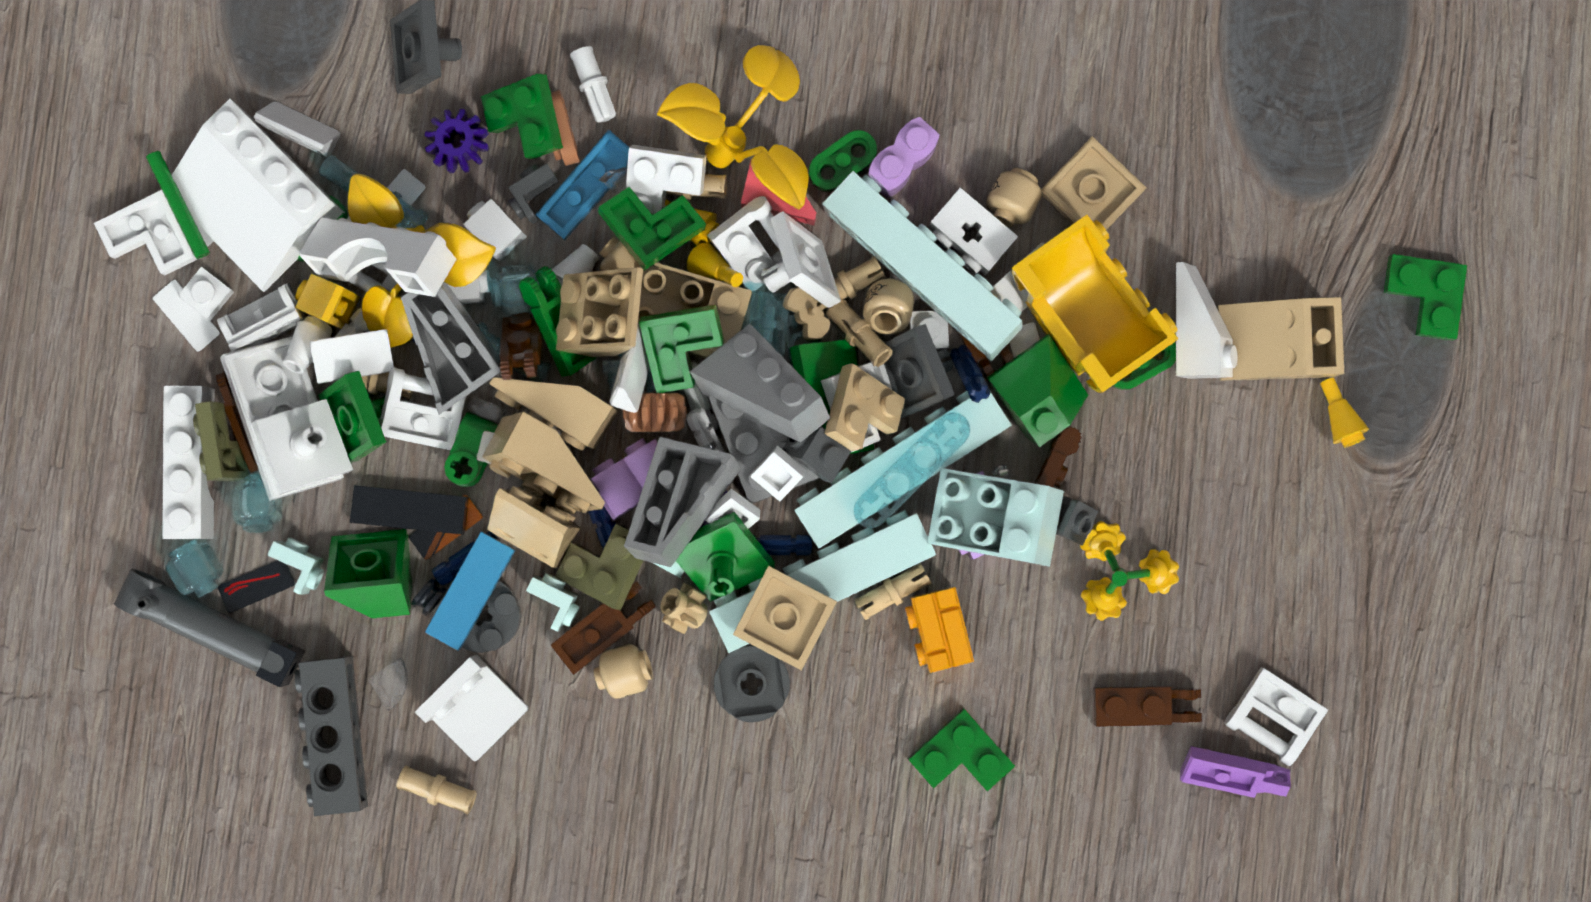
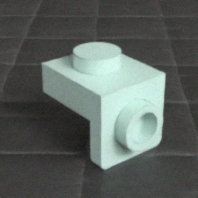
M288 537L286 542L273 541L268 556L302 571L293 592L303 595L308 594L311 589L316 590L324 574V570L320 568L324 559L308 553L309 546Z
M545 573L543 578L540 576L533 577L526 591L560 607L551 626V629L558 632L564 625L570 627L580 608L574 604L578 595L564 589L565 582L551 574Z

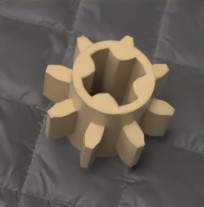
M683 583L680 590L677 588L670 589L661 601V612L665 615L662 622L670 625V628L682 634L686 633L688 627L692 629L698 628L707 616V606L703 603L706 595L686 583Z

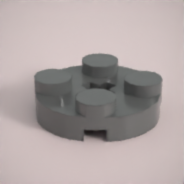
M498 581L486 603L489 606L488 613L493 615L491 622L484 621L482 625L475 623L462 648L477 653L494 651L510 642L516 635L521 623V608L515 593L503 581Z
M753 645L743 646L729 653L722 659L714 676V692L718 703L728 714L744 722H760L772 717L783 706L789 694L790 678L783 661ZM748 673H754L757 679L762 678L763 685L757 687L756 694H750L748 688L741 687V681L747 680Z

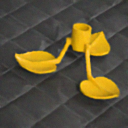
M757 45L747 51L743 58L745 74L753 84L762 87V90L734 126L725 127L726 116L719 112V98L713 91L697 83L681 85L665 98L658 109L657 116L671 121L691 137L703 142H709L705 147V155H707V160L713 166L726 168L734 160L741 163L745 158L754 156L751 159V166L759 181L780 199L800 210L804 206L809 180L808 170L803 160L793 150L776 144L768 151L763 146L743 151L746 147V135L741 128L768 93L779 101L786 102L799 89V73L787 55L776 50L774 47Z
M356 173L351 177L348 192V212L351 221L361 224L371 222L381 227L396 229V225L404 218V212L397 197L388 188L369 176ZM437 223L426 230L422 225H418L415 228H405L409 231L420 233L434 232L446 241V246L455 256L456 261L444 282L454 287H463L476 280L485 271L496 250L495 246L480 240L465 228L453 223ZM398 283L392 288L391 293L382 286H373L366 292L362 301V315L370 332L387 330L390 348L403 345L413 338L401 297H397L402 289Z

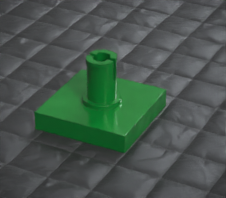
M359 371L345 374L318 395L320 401L324 399L328 401L350 463L359 461L386 443L379 424L385 396L371 401Z
M735 511L699 528L676 560L710 602L761 579L768 566L775 569L774 560Z

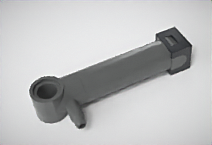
M137 569L130 570L114 602V605L119 609L139 618L149 619L257 672V677L278 687L290 684L305 653V650L283 639L276 640L166 586V583Z

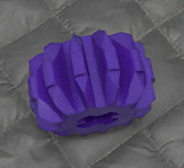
M449 109L444 110L446 121L441 123L438 118L434 117L431 122L437 130L425 131L424 136L434 141L428 144L425 150L428 154H436L433 163L437 167L446 163L447 171L454 173L459 163L462 170L467 173L470 171L469 160L473 159L478 165L483 162L477 151L486 152L489 150V145L480 141L489 135L488 130L482 127L478 128L481 120L477 115L468 119L465 109H460L455 119ZM456 134L465 139V141L460 140L462 146L459 148H454L449 143L450 141L454 142L452 137Z

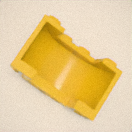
M1085 215L1011 267V271L1017 288L1020 291L1023 289L1028 291L1029 295L1025 303L1044 333L1052 337L1076 374L1079 376L1086 372L1090 377L1086 381L1088 386L1098 393H1103L1177 341L1178 337L1175 333L1178 329L1167 313L1160 314L1156 308L1150 312L1147 310L1150 304L1145 295L1138 288L1135 290L1131 288L1125 280L1128 274L1118 259L1113 258L1111 260L1106 254L1110 246L1107 242L1110 238L1108 232L1098 220L1092 222L1090 217Z

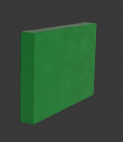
M846 340L800 344L790 347L793 368L821 396L830 415L831 410L821 380L839 374L842 366L852 363L858 366L855 346H850ZM828 421L821 425L825 430ZM868 445L857 451L850 452V454L874 450V445Z

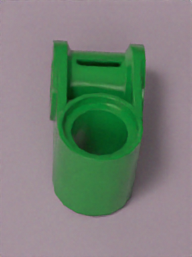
M471 412L466 413L458 428L455 442L444 466L445 474L450 481L465 488L473 487L479 483L488 465L486 462L477 460L483 432L494 433L499 424ZM467 460H469L468 466L473 469L470 475L463 474L461 479H459L460 473L456 470V466L458 463L465 465Z

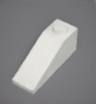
M1176 262V327L1178 329L1176 332L1178 337L1176 341V376L1188 379L1233 377V368L1236 367L1238 360L1237 349L1233 345V339L1197 267L1185 262Z

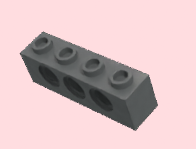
M353 656L300 662L299 670L295 671V687L298 693H302L303 708L299 709L298 718L300 729L306 731L307 746L303 747L302 758L305 769L310 770L311 784H308L306 788L308 806L313 807L314 816L361 811L368 807ZM322 687L328 688L334 695V702L330 708L324 707L319 702L318 694ZM326 725L333 727L337 731L338 740L335 745L327 744L322 738V731ZM328 764H334L340 768L342 778L339 783H333L327 778L326 768Z

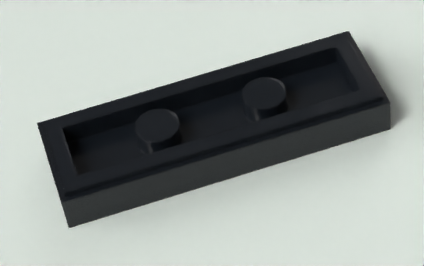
M354 485L350 523L464 535L469 497Z

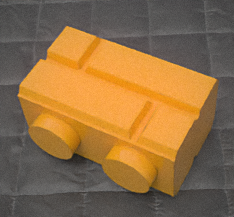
M948 587L909 597L911 606L905 607V612L910 629H918L921 642L914 644L919 666L927 665L928 671L932 673L974 662L956 587Z

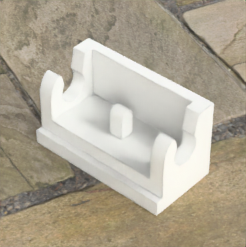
M286 283L264 297L217 319L231 352L264 344L295 328L299 321L305 319V313L295 308L298 301L295 299V294L290 284Z

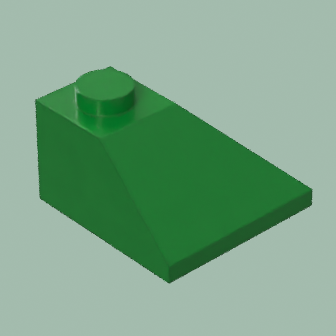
M1049 334L987 377L1024 436L1038 447H1041L1069 427L1088 397V393Z
M400 529L331 536L324 586L325 596L370 618L410 615L413 586L407 530Z

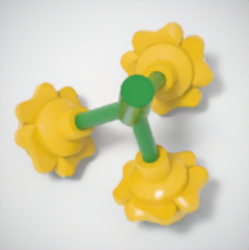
M1099 521L1093 526L1083 546L1080 545L1088 559L1098 558L1102 561L1107 560L1113 571L1112 581L1108 577H1104L1101 580H1089L1086 584L1087 589L1081 592V597L1086 603V612L1088 614H1096L1097 619L1100 621L1108 617H1120L1121 609L1127 604L1122 596L1121 586H1124L1128 579L1139 578L1146 584L1150 593H1157L1159 591L1161 594H1167L1170 587L1179 581L1177 575L1179 564L1171 559L1167 550L1159 552L1156 549H1151L1147 557L1139 562L1141 570L1126 571L1120 568L1115 555L1120 553L1121 544L1126 536L1123 532H1120L1119 524H1107L1103 521Z

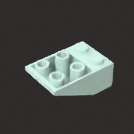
M941 468L927 544L1050 567L1064 491L1046 485Z

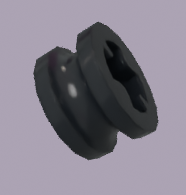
M434 578L423 586L411 602L413 607L420 606L422 608L424 616H427L434 610L448 591L445 587L438 588L436 586L437 581Z

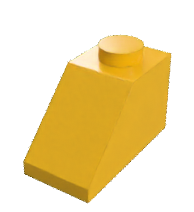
M311 273L309 279H304L297 289L295 299L298 302L295 308L342 329L346 323L348 324L360 296Z

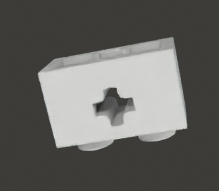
M961 188L958 189L934 217L928 227L937 237L935 242L946 250L952 247L962 256L961 258L965 262L964 266L974 274L980 271L985 276L1018 237ZM962 228L967 231L975 228L978 231L976 239L979 242L971 239L969 242L964 241L965 231Z

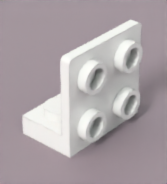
M478 655L469 657L415 713L425 723L433 720L473 761H477L528 711V706Z

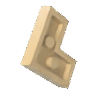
M855 364L842 366L825 434L851 451L862 449L868 424L873 425L886 435L897 432L905 398Z

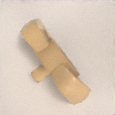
M799 287L789 290L784 298L783 307L794 312L795 321L803 325V338L809 341L823 338L829 330L830 320L824 317L823 311L817 307L816 300Z

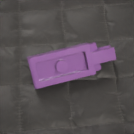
M1193 746L1190 747L1180 770V780L1184 783L1255 798L1257 793L1264 792L1286 797L1291 787L1289 769L1246 757Z

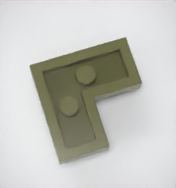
M208 401L195 404L196 414L193 416V426L196 434L201 439L203 452L199 455V462L203 473L207 475V480L239 481L249 479L248 467L238 441H230L224 403Z
M615 524L601 556L579 544L570 543L555 577L612 609L621 610L643 560L634 558L624 547L629 528Z

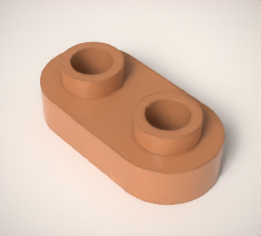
M560 90L553 91L551 96L563 145L562 149L553 152L556 161L563 159L565 166L579 163L580 157Z

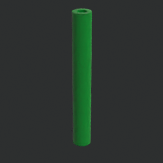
M155 151L148 154L146 159L195 258L200 259L209 255L210 251L161 152Z

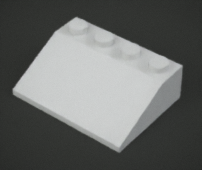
M231 99L224 103L202 125L172 174L194 221L263 292L300 256L299 252L321 217L336 220L342 213H345L263 128Z

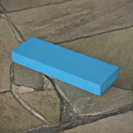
M608 130L535 215L562 239L566 240L627 170L629 146Z
M480 532L425 633L457 651L461 650L516 550L485 532Z

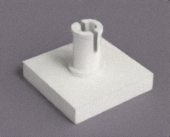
M783 211L770 218L783 261L762 271V277H764L763 280L767 288L774 293L792 282L827 308L841 302L822 240Z
M327 399L258 419L252 423L278 495L334 478L353 470Z

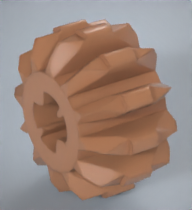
M679 393L642 394L639 409L636 413L623 410L625 428L630 432H672L682 430L685 427L687 414L685 397Z

